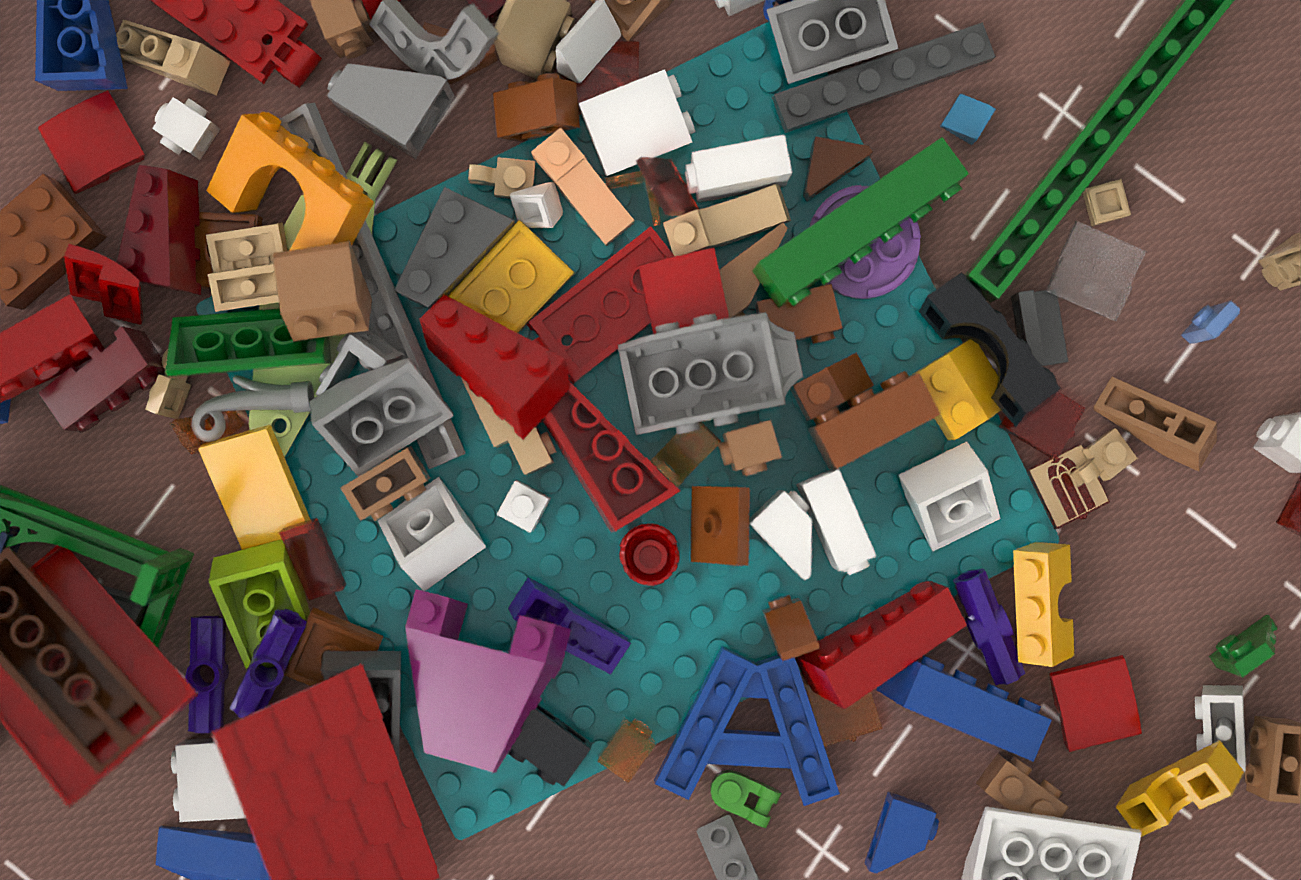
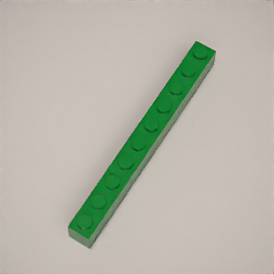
M1181 0L966 272L965 276L967 279L979 286L985 300L991 303L1001 297L1234 0Z

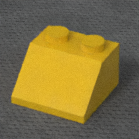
M968 339L911 374L920 373L941 415L934 419L947 440L958 439L1001 411L991 398L998 384V375L979 344L971 339Z

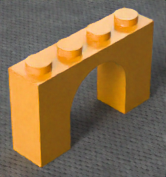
M268 112L241 115L206 190L232 213L257 210L274 174L281 167L289 171L302 188L306 206L303 224L290 250L349 241L352 246L374 204V201L363 193V188L358 183L342 176L335 170L336 166L330 160L314 153L308 148L307 141L291 134L281 125L279 118Z

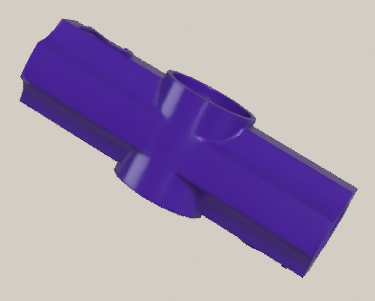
M981 568L960 574L953 580L954 587L967 615L965 622L975 646L982 653L993 683L995 685H1007L1019 680L1026 673L1023 664L1018 663V651L1011 637L1014 636L1013 629L1004 608L997 602L986 571Z
M288 609L275 610L259 645L254 649L249 667L231 702L230 709L238 717L243 718L267 707L276 686L281 683L284 670L306 626V621L298 613ZM261 663H272L275 667H264Z
M221 616L191 617L190 665L186 670L185 677L198 695L189 703V732L212 733L224 727L225 681L228 679L229 669L225 662L226 621ZM203 664L210 666L214 671L215 677L212 683L205 682L200 675Z

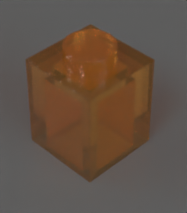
M624 718L598 754L597 761L629 783L655 746V739L651 737L653 731L636 718L632 723Z

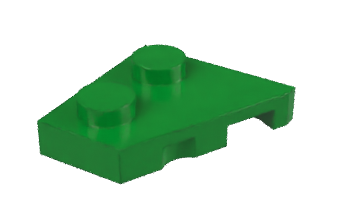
M1265 615L1238 636L1230 635L1221 640L1216 645L1217 651L1211 654L1209 658L1217 669L1244 677L1275 655L1274 644L1277 637L1273 632L1278 627L1269 615Z

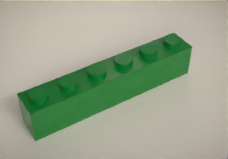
M941 137L760 260L752 272L778 308L788 302L794 307L812 294L809 287L819 280L823 286L828 284L842 273V270L839 268L841 265L849 260L854 265L873 252L870 245L879 239L884 244L889 242L903 231L900 226L902 223L910 218L916 223L933 210L930 206L931 203L939 198L945 203L962 190L960 183L969 173L943 137Z

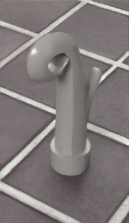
M236 375L233 377L234 383L246 390L216 396L205 401L196 409L192 417L191 427L198 439L204 442H212L218 440L225 431L226 422L222 412L239 410L311 412L309 401L314 399L312 383L304 381L293 382L291 385H275L253 381ZM211 415L215 420V426L213 429L206 431L204 427L205 420Z

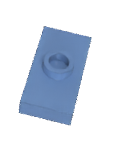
M1232 301L1211 307L1206 305L1192 318V323L1181 336L1190 344L1215 339L1240 314L1239 311L1241 309Z

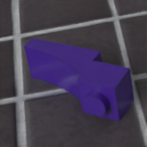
M529 577L508 607L511 616L517 622L519 615L571 629L566 652L610 675L631 645L626 636L594 619L562 598L559 593Z

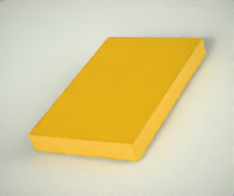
M519 220L448 297L519 333L575 272Z
M271 424L207 442L198 448L242 550L310 532L313 528L311 519Z

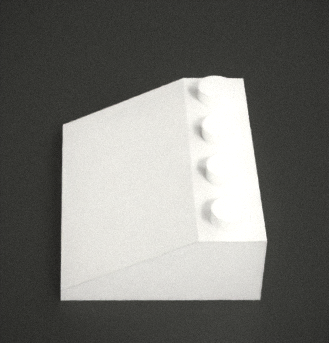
M985 807L965 860L962 880H1131L1141 832L1131 828Z

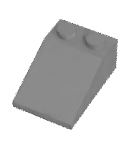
M792 0L766 9L788 84L898 49L885 0Z
M410 358L342 380L309 401L312 425L358 477L454 416L453 411Z

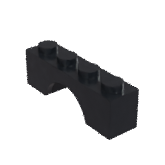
M962 272L926 297L919 313L942 340L950 338L971 339L983 346L991 354L998 369V384L991 398L1015 427L1050 403L1060 391L1061 387L1057 384L1054 374L1037 361L1032 355L1029 345L1023 339L1018 338L1008 327L1003 314L991 307L983 297L979 286L969 281Z

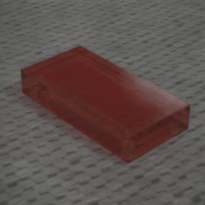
M318 518L283 528L279 532L309 600L335 593L345 588L346 582Z

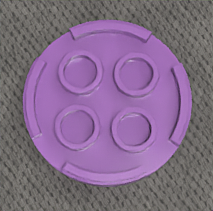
M851 186L832 194L817 209L809 227L869 186ZM911 218L900 225L903 231L889 242L884 244L879 239L870 245L873 252L854 265L849 260L841 265L839 268L842 270V273L828 283L832 284L833 291L850 298L871 299L883 296L900 286L912 273L918 259L921 238L918 222L914 223Z

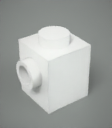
M174 97L169 104L165 103L160 107L155 116L156 124L152 128L163 136L160 140L161 144L178 155L184 149L199 160H201L220 131V128L205 118L208 111L189 98L183 104Z

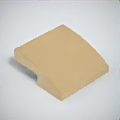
M283 223L206 235L213 273L208 274L215 312L279 302L273 255L277 252L287 251Z

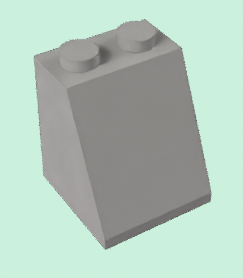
M347 63L343 71L338 70L332 76L328 84L329 93L327 94V97L341 113L414 159L418 157L455 99V95L447 80L441 76Z

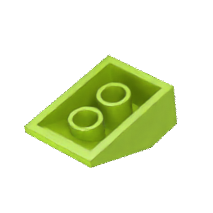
M286 538L213 558L208 582L247 671L254 649L259 645L276 609H288L296 612L307 622L310 610L300 573ZM268 662L261 663V665L268 668L275 666Z

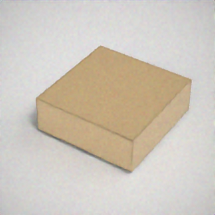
M1121 179L1084 190L1083 197L1091 226L1131 215Z

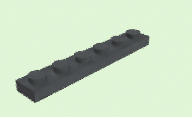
M982 22L776 93L772 99L784 132L787 133L991 62L995 58V54Z

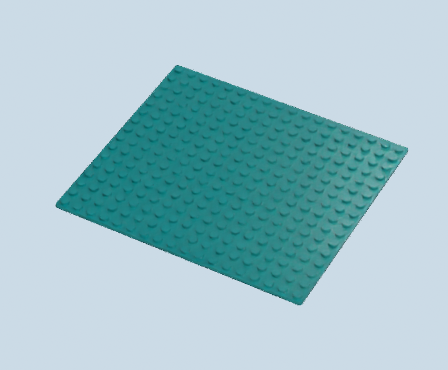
M768 21L666 72L668 77L674 75L679 85L682 96L676 98L681 113L688 111L693 122L695 133L690 134L692 143L608 176H605L582 114H579L580 128L564 132L582 152L602 181L635 220V223L605 246L556 186L563 215L553 228L529 229L562 259L575 274L535 316L650 226L672 252L663 222L696 209H703L749 194L697 203L696 193H688L685 178L686 165L691 164L692 152L785 135L792 174L787 185L780 187L791 221L784 223L787 230L779 247L809 228L817 209L832 194L851 186H871L881 179L871 158H869L808 202L803 197L810 152L815 137L864 144L848 112L785 133L772 97L776 93L829 75L828 72L788 84L773 30ZM551 135L527 140L478 165L497 168L498 157L531 160L536 163L534 186L553 182L531 153ZM468 169L375 215L372 236L394 288L444 187L488 207L517 223L511 199L495 197V186L470 184ZM776 227L722 247H715L719 270ZM919 255L915 268L909 277L896 289L883 296L871 299H855L833 291L842 329L833 332L835 339L818 344H813L811 338L797 341L803 377L795 384L857 352L874 384L869 389H872L873 393L876 394L883 390L880 385L881 382L905 370L908 376L962 344L960 338L942 340L919 313L926 297L936 290ZM819 280L817 283L809 287V289L823 286V284ZM761 283L750 305L743 311L745 315L757 314L755 304L758 301L771 298ZM397 293L440 395L453 411L454 416L451 417V420L466 454L429 469L419 444L415 440L392 456L412 446L430 476V479L423 483L424 486L439 477L472 521L486 545V548L425 592L449 597L468 604L458 641L508 654L510 653L518 623L511 616L508 607L528 577L559 593L562 598L609 628L626 636L631 642V645L611 675L565 651L561 669L555 678H551L540 696L542 699L539 705L592 742L591 750L563 787L558 782L554 785L547 783L536 774L538 769L526 759L521 763L509 754L506 755L497 772H490L424 753L405 629L415 590H423L400 567L378 523L379 519L374 521L371 515L361 521L341 490L342 486L358 476L312 425L311 412L285 456L287 465L313 524V528L310 532H306V535L348 621L384 636L378 651H401L400 727L454 837L458 840L466 839L677 734L722 646L754 662L778 655L762 611L770 608L768 601L788 594L791 600L795 598L800 599L817 641L908 593L915 585L921 582L932 581L946 586L952 596H955L958 593L954 587L953 580L960 574L969 570L983 568L989 579L1014 567L1013 550L1034 542L1058 544L1060 539L997 413L956 440H947L933 418L838 468L876 555L867 560L870 566L861 571L848 575L847 572L838 571L831 567L813 522L811 575L806 580L798 576L750 525L748 565L736 566L691 562L692 486L750 487L749 518L778 490L785 491L787 494L790 491H795L801 497L796 484L830 470L808 431L809 428L816 424L813 419L806 421L789 389L785 395L784 405L737 414L738 422L715 426L714 419L699 422L700 430L677 434L676 427L636 435L619 350L615 351L573 385L680 492L619 530L611 533L542 420L537 424L536 428H538L540 434L548 432L557 451L551 455L554 463L526 476L509 443L499 448L493 446L461 377L456 376L427 348L419 319L429 309ZM212 296L200 301L196 306L198 315L259 310V305L215 312ZM651 324L630 341L653 335ZM527 325L518 333L531 341L539 337ZM563 337L562 344L569 346L572 343V337ZM358 359L348 378L370 370L363 367ZM253 370L227 372L236 392L246 389L234 383V376L239 375L253 380ZM845 401L836 407L842 412L849 408V405ZM245 410L249 417L250 410ZM278 419L274 424V429L278 433L284 432L287 428L284 419ZM771 420L782 458L766 462L768 470L743 476L742 470L733 471L731 464L724 466L718 447L719 443L724 442L723 434ZM968 442L988 471L1001 519L932 551L909 506L898 475L949 449ZM515 480H519L551 498L535 530L531 533L497 515ZM401 496L390 504L395 509L406 499L404 496ZM641 524H658L668 529L677 541L676 544L680 556L679 563L677 564L678 567L673 572V575L659 585L645 586L633 581L626 574L620 562V543L623 537L633 527ZM741 697L739 703L742 702V701H744V700H746V699H748V698H747V697Z

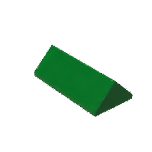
M280 308L173 317L165 371L167 376L181 377L332 363L330 340L328 336L293 342L281 315Z

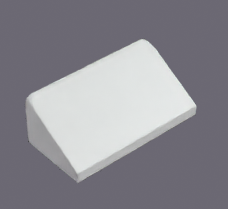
M596 0L556 46L557 72L576 83H581L621 37L620 29L604 0Z

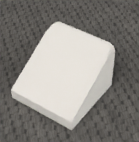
M554 182L543 183L510 194L517 221L521 220L528 228H553L563 215V209Z

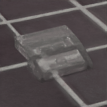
M1075 220L1046 291L1117 321L1133 288L1130 285L1147 251Z

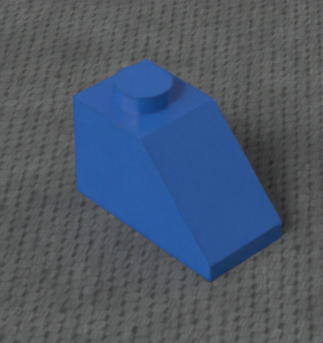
M891 792L887 793L864 862L869 872L877 874L925 850L927 841H933L939 825V819L935 818L937 813L930 805Z

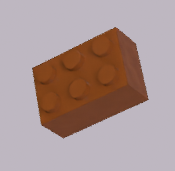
M44 173L0 210V299L6 306L21 310L29 306L66 273L64 255L68 244L92 251L107 238L106 234L58 180Z
M905 370L881 382L882 391L874 394L872 389H869L847 400L849 408L840 412L835 407L813 418L816 425L809 428L808 431L828 469H838L941 415L920 373L908 376Z

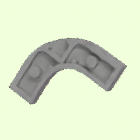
M382 0L369 23L381 39L407 66L418 73L446 77V80L459 77L475 68L482 61L499 35L498 31L474 4L462 9L448 34L444 37L428 33L413 19L398 0Z

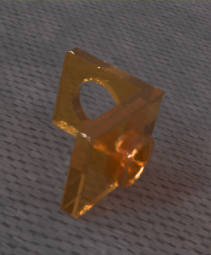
M651 169L606 178V184L609 189L645 183L653 226L660 225L658 207H664L665 203L661 184H653Z
M236 411L225 412L228 415L229 424L219 439L231 436L245 425ZM210 416L205 420L204 427L206 431L213 429L210 424ZM192 417L175 419L170 423V426L177 434L180 443L191 455L200 453L198 448L207 442L198 439L194 435L191 427Z
M699 422L700 430L682 434L676 433L650 460L676 487H679L688 475L721 443V440L702 422ZM665 462H666L668 465H670L675 472H673L671 469H669L668 466L665 464Z

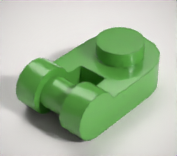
M725 770L718 773L713 778L710 787L712 799L716 805L763 828H767L771 816L768 815L773 803H778L782 794L779 790L733 770ZM750 792L759 796L755 808L745 804Z

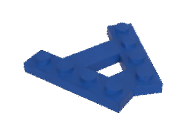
M722 646L654 778V783L689 800L707 764L788 768L792 770L804 806L840 794L795 657L782 661L779 655H775L754 662ZM741 697L765 698L769 701L779 732L730 730L725 728Z

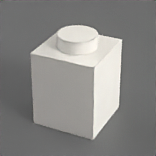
M515 480L497 515L531 533L535 530L551 498L523 482Z

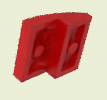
M108 90L70 107L38 127L40 135L74 194L108 181L110 174L143 161L145 157L144 152Z
M68 244L64 260L70 295L102 302L104 317L142 325L144 318L140 280L113 260L86 248Z
M714 248L695 251L639 266L653 334H657V326L678 322L679 328L694 326L693 319L705 315L716 314L717 320L729 318Z
M1123 655L1049 673L1054 705L1060 715L1064 745L1069 752L1142 734L1135 694Z

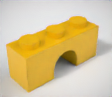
M1034 542L1013 550L1018 663L1054 667L1074 657L1073 619L1060 618L1058 613L1060 591L1064 585L1072 582L1070 544Z
M1219 740L1130 784L1116 805V808L1132 829L1140 830L1142 837L1168 825L1179 810L1193 801L1199 809H1202L1232 795L1244 771Z

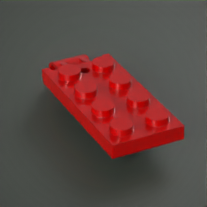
M149 0L262 84H265L274 70H276L300 89L322 60L315 51L298 40L309 24L278 0ZM273 39L271 44L266 45L267 40Z
M650 226L531 319L526 325L539 336L533 342L565 358L568 375L570 376L569 379L575 384L617 351L618 345L630 341L651 324L639 266L674 257L673 253ZM563 337H572V343L569 346L563 345Z

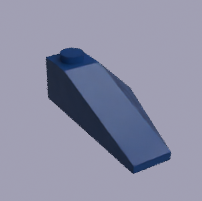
M170 826L159 827L156 865L189 880H270L251 833Z

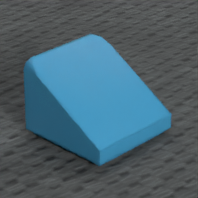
M960 93L942 122L941 127L973 145L996 109Z

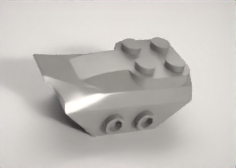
M766 312L717 320L716 314L694 318V326L679 328L678 322L660 325L656 327L657 334L618 345L636 435L676 427L677 434L700 430L699 422L714 419L715 426L738 422L737 414L784 405L785 395L789 389L803 377L794 332L784 330L769 321Z

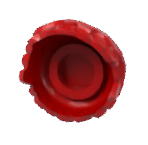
M649 523L633 527L620 543L619 558L624 571L630 579L645 586H655L664 583L673 575V572L678 567L677 564L679 563L680 556L676 544L677 541L668 529L658 524Z

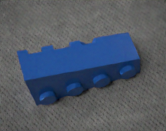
M37 0L35 81L57 91L128 89L109 0Z
M924 655L921 661L916 660L876 689L904 708L1033 762L1052 721L1039 713L1040 705L1022 697L1019 698L1018 703L1007 699L1009 692L989 683L986 689L975 685L977 678L957 669L954 675L943 671L944 664Z

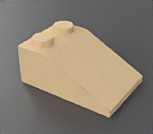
M506 0L494 27L499 33L494 41V45L501 64L535 79L539 75L546 74V72L553 73L557 65L556 46L560 43L561 38H564L573 28L575 18L571 17L570 3L567 0Z

